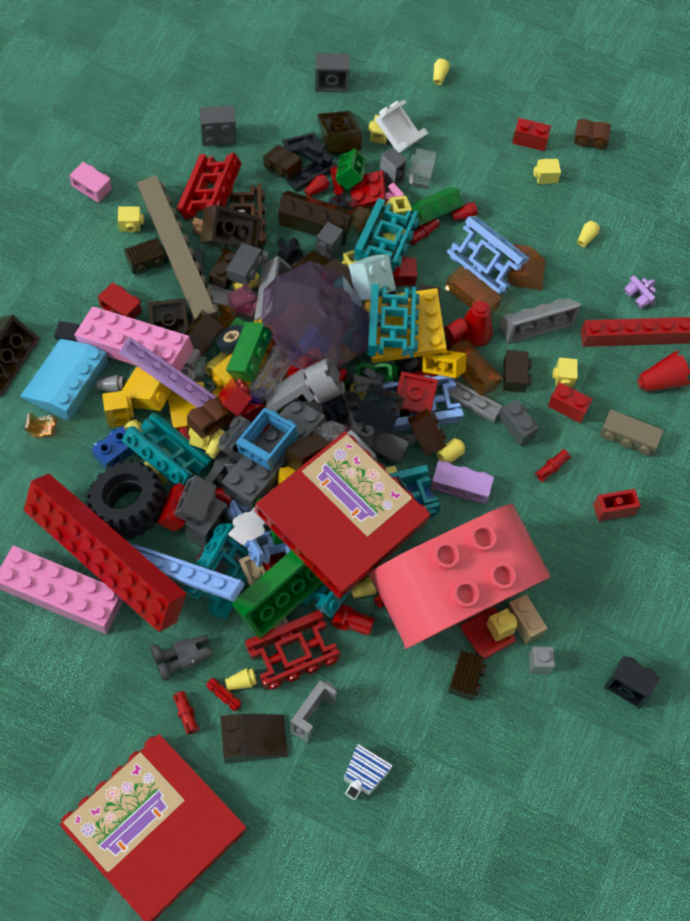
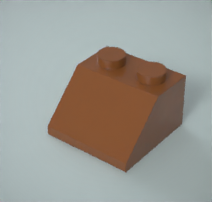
M514 244L517 249L529 257V260L526 264L522 265L521 270L511 268L508 272L507 282L510 286L542 291L546 259L530 246Z

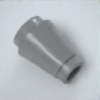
M115 375L97 380L98 391L106 392L122 391L126 384L125 377Z

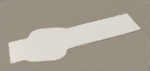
M255 507L250 512H245L233 519L235 527L228 533L229 536L242 545L248 540H253L263 535L265 532L262 526L265 522L254 512Z

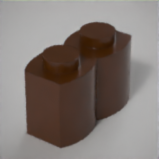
M587 119L577 120L574 144L581 147L591 146L596 149L607 148L611 124L593 122Z
M219 398L208 400L203 406L192 409L187 415V425L201 438L210 436L217 429L227 426L233 420V412L224 407Z

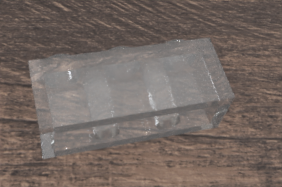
M284 343L275 345L256 374L254 382H251L248 386L250 394L261 402L269 401L298 354Z

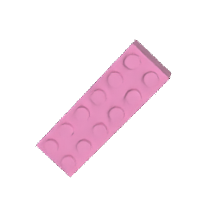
M93 306L74 334L78 342L95 346L105 351L108 357L133 364L119 354L120 349L130 336L180 372L194 350L191 340L187 335Z
M14 545L0 567V590L104 634L108 633L124 602L105 583Z

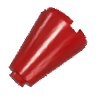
M477 301L462 318L468 326V333L463 335L462 342L470 347L485 346L491 341L493 336L490 306L484 301Z
M680 351L671 353L639 374V379H637L639 389L648 392L689 386L690 380H688L687 375L690 374V370L684 356L678 355Z

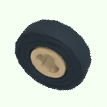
M230 326L218 334L216 344L222 353L233 354L243 326Z

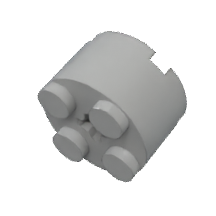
M326 358L304 369L307 377L304 380L308 390L312 389L318 404L327 402L345 393L343 381L339 383L338 376H340V373L332 360Z

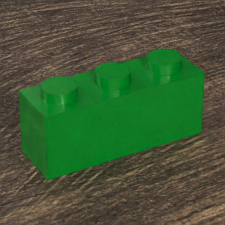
M448 187L414 202L410 206L412 209L411 214L414 211H418L417 218L420 219L418 226L460 208L464 204L460 190Z
M245 322L226 368V371L234 379L238 380L240 378L243 381L254 382L273 335L265 323Z

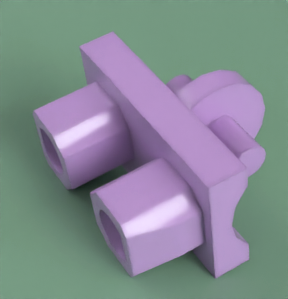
M633 275L630 278V283L624 288L625 293L632 297L638 292L641 296L635 300V303L641 309L648 305L652 307L656 303L654 301L655 296L653 295L657 291L654 288L656 281L654 279L648 281L646 278H643L640 282Z

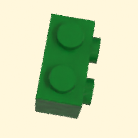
M355 148L348 153L342 154L339 158L336 180L346 190L363 180L366 159Z

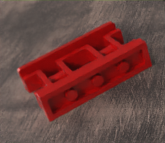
M235 152L227 155L223 162H217L213 156H210L208 159L206 154H199L177 206V210L185 220H191L192 217H195L198 210H204L208 206L219 205L225 207L242 165ZM209 183H215L213 189H207Z
M319 610L276 627L261 639L255 636L245 640V647L248 654H250L251 660L261 656L266 666L267 672L259 675L264 690L277 689L283 682L296 681L304 673L312 674L318 671L319 667L323 665L331 666L338 661L340 651L337 649L336 644L325 646L319 633L327 627L323 619L324 616ZM312 628L315 638L305 642L301 632ZM299 640L305 656L288 663L282 647ZM274 644L278 654L267 657L264 647ZM319 645L323 656L312 660L309 649ZM281 661L285 672L274 676L271 665Z

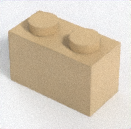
M527 594L508 604L507 608L510 614L513 613L517 619L516 629L526 645L545 634L547 627Z

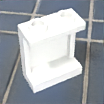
M398 100L389 106V109L388 107L383 108L379 112L380 116L375 119L394 149L399 153L419 142L428 134L425 128L418 131L402 108L407 103L405 100L400 103Z

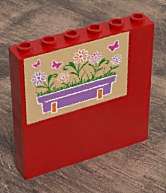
M345 431L255 503L254 510L269 528L339 599L422 528L430 517L428 509L424 505L419 504L410 491L405 490L395 477H391L386 472L385 467L381 463H377L372 458L368 450L363 449L357 440Z
M160 734L156 737H150L145 742V747L141 751H135L128 758L129 761L123 767L121 765L112 772V777L108 781L104 780L95 788L96 791L90 797H84L79 802V807L75 811H69L61 819L62 822L59 824L143 921H155L247 832L246 826Z

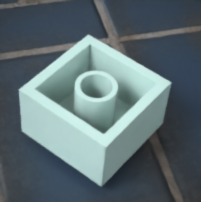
M388 254L372 255L349 265L356 300H370L372 283L379 284V288L386 286V294L396 290Z

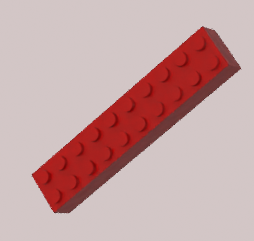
M50 473L31 480L24 507L27 515L35 520L158 632L177 623L187 595L185 591Z

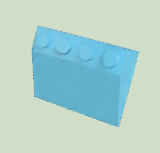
M60 339L20 397L70 421L109 364L107 353L90 344Z

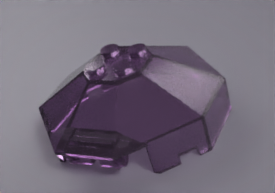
M308 261L274 278L264 289L261 322L265 327L270 326L275 333L272 336L280 349L285 348L289 353L290 357L288 360L292 366L304 370L328 358V360H332L339 370L368 350L370 312L342 273Z

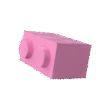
M84 162L69 175L71 185L98 203L112 190L110 178L106 174L97 171L92 165Z

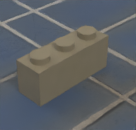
M610 409L599 436L607 441L619 443L625 448L639 451L643 455L653 456L663 430Z

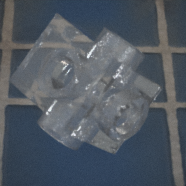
M330 420L314 429V433L332 442L345 431V426Z

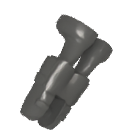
M207 635L174 642L173 648L162 650L157 644L150 646L162 681L168 680L171 673L179 668L187 670L214 654L212 647L201 650L197 649L209 642ZM173 657H178V660H175L170 663H165V661Z

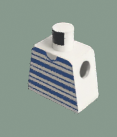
M357 744L344 776V780L350 784L345 795L355 801L361 791L366 795H370L389 774L392 765Z

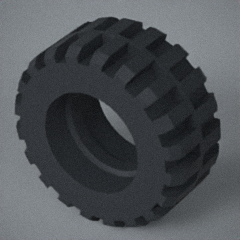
M125 461L124 464L119 462L113 467H107L104 473L100 472L97 480L93 481L90 486L92 490L88 491V508L123 538L131 539L135 538V535H144L147 530L151 531L155 527L154 524L157 522L167 498L166 490L155 471L141 462H135L134 464L133 461ZM132 491H142L137 501L123 509H114L116 502L124 494Z

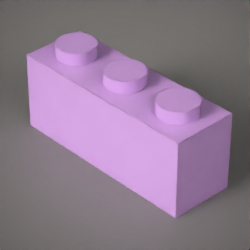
M438 461L431 489L486 504L494 476H490L486 472L472 471L468 467L454 466L450 462Z

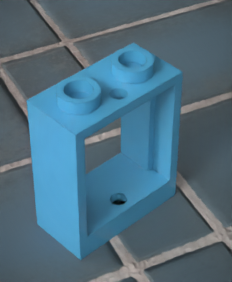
M264 408L236 441L238 451L271 471L285 454L286 447L292 445L299 436L297 425L290 419L282 418L276 411ZM268 424L286 433L270 454L252 444Z

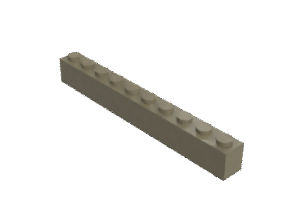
M157 175L137 182L141 196L194 320L202 309L218 320L217 314L220 313L216 303L212 304L211 302L214 298L210 289L206 290L205 288L207 285L204 275L200 276L199 274L201 268L198 261L194 262L193 260L195 255L192 247L188 248L187 246L189 241L186 234L181 233L183 230L180 220L176 221L175 219L178 216L175 208L170 207L172 202L169 195L164 194L166 188L163 181L159 182Z

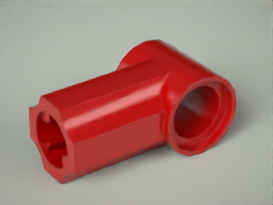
M462 318L444 326L447 349L454 351L459 349L463 335L468 333V326Z
M341 604L335 612L331 624L341 630L350 629L369 636L375 619L355 612L348 605Z

